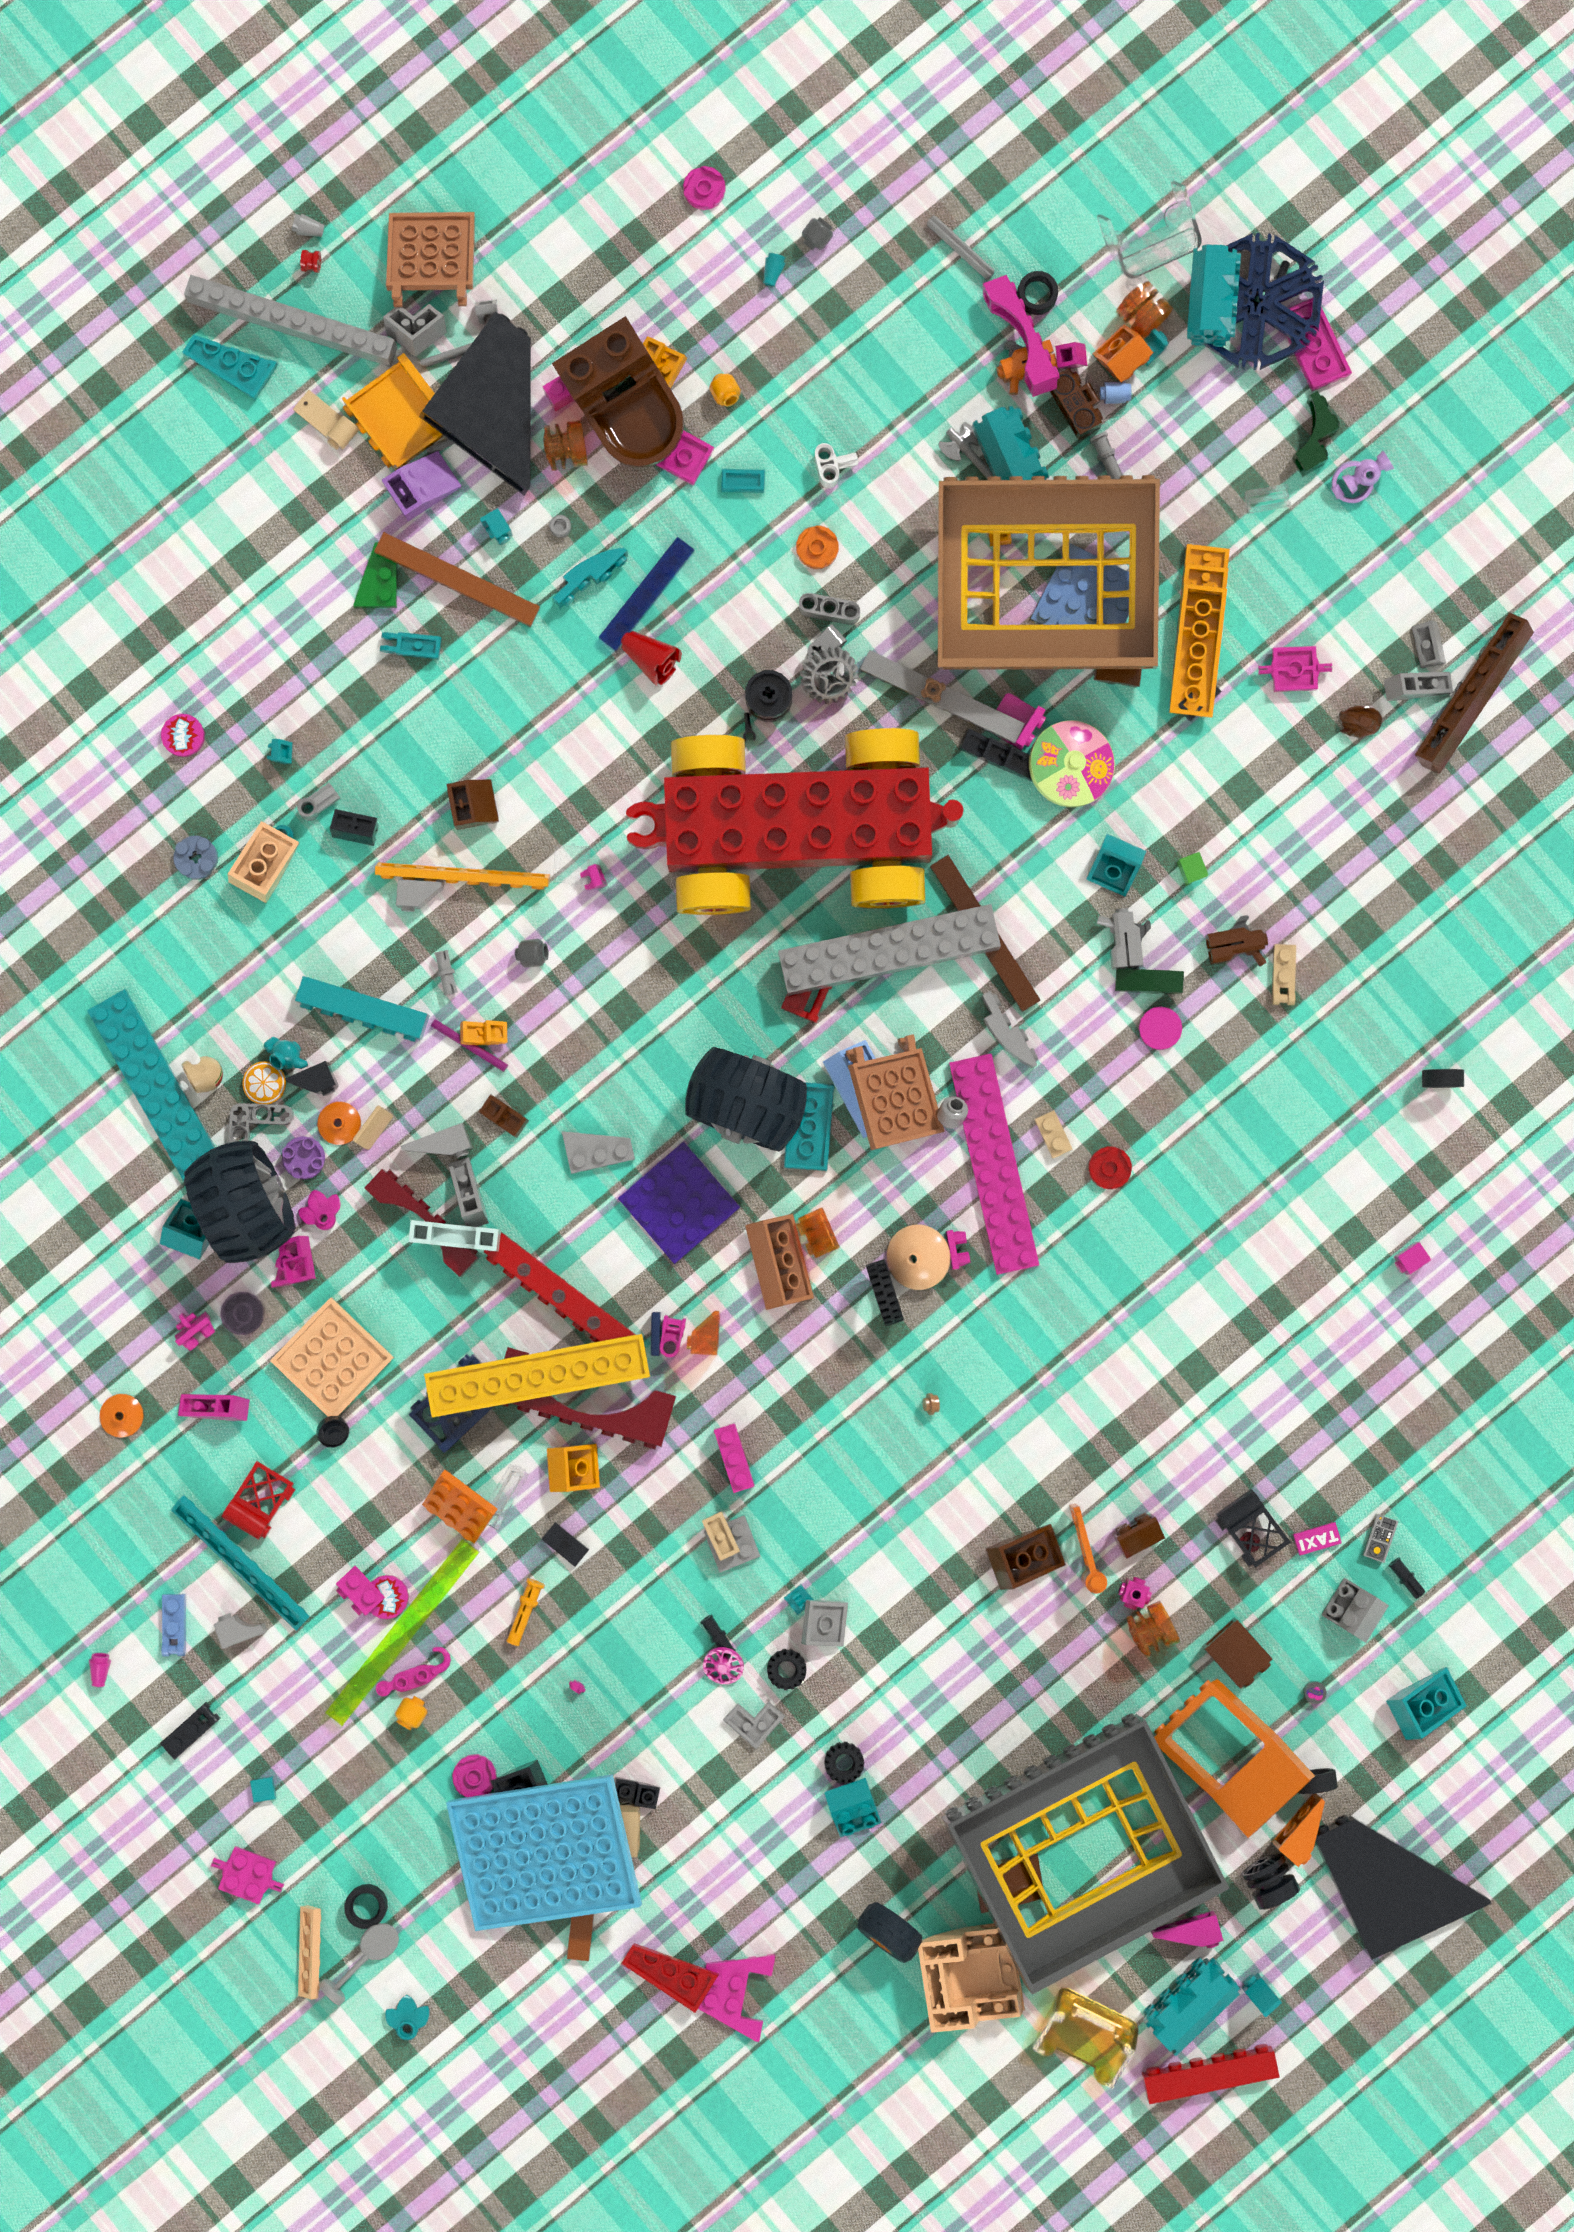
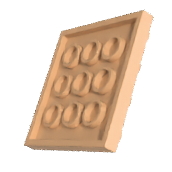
M331 1297L270 1361L329 1417L339 1416L395 1357Z

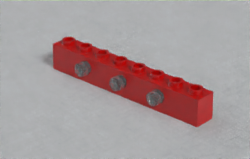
M501 1232L499 1252L484 1250V1253L487 1254L486 1260L494 1266L500 1264L505 1269L502 1272L511 1279L517 1277L521 1280L520 1286L528 1292L534 1290L538 1293L537 1299L547 1306L551 1303L555 1306V1312L564 1319L568 1316L574 1321L572 1325L581 1332L585 1329L591 1334L589 1338L593 1342L636 1335L503 1232Z

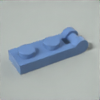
M186 1594L162 1595L161 1651L163 1657L170 1656V1654H177V1656H185ZM171 1639H178V1644L171 1645Z

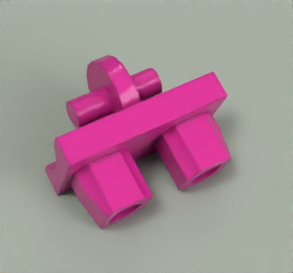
M946 1231L952 1270L960 1269L959 1266L971 1263L969 1252L957 1253L956 1245L967 1243L966 1233L963 1231Z
M205 1311L197 1318L193 1312L189 1316L181 1313L179 1315L181 1322L176 1325L180 1332L175 1335V1342L179 1346L183 1345L191 1351L199 1344V1341L193 1336L200 1331L205 1338L211 1336L215 1329L210 1322L209 1314Z

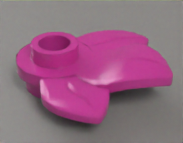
M313 1190L308 1197V1206L300 1208L298 1213L306 1224L316 1225L320 1230H329L335 1225V1215L340 1210L341 1202L337 1194L326 1198L320 1191ZM323 1216H327L325 1222H321Z

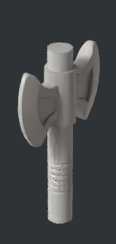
M963 422V432L961 434L952 427L948 429L946 434L952 442L940 441L938 445L941 451L948 458L955 461L961 460L959 454L961 451L986 478L992 477L993 475L989 467L970 448L969 444L979 446L972 426Z

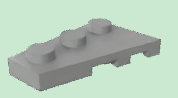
M562 1131L571 1174L635 1160L630 1138Z

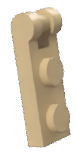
M1273 945L1272 1005H1279L1280 1003L1295 1005L1296 945ZM1280 988L1287 989V994H1280Z

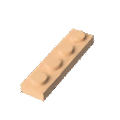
M306 1905L300 1906L298 1996L312 2000L319 1997L321 1909Z

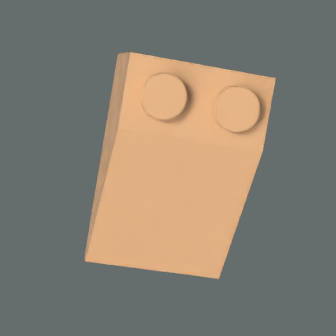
M261 821L228 872V882L267 903L279 884L299 842Z

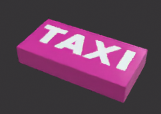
M1336 1522L1293 1534L1300 1556L1342 1543Z

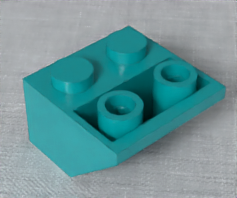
M866 1778L824 1792L840 1838L882 1823Z

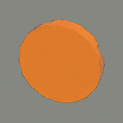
M821 525L806 528L799 535L796 542V553L799 560L805 566L812 569H823L830 566L836 560L839 552L836 535L829 528Z

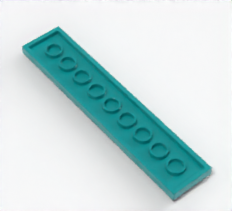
M124 989L90 1008L87 1012L184 1181L185 1170L200 1156L215 1148V1145L128 991Z

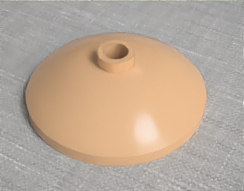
M921 1224L910 1225L899 1230L891 1239L887 1249V1264L891 1274L900 1284L910 1289L924 1290L937 1285L947 1274L950 1266V1250L946 1240L937 1230ZM912 1255H915L917 1258L915 1263L911 1260Z

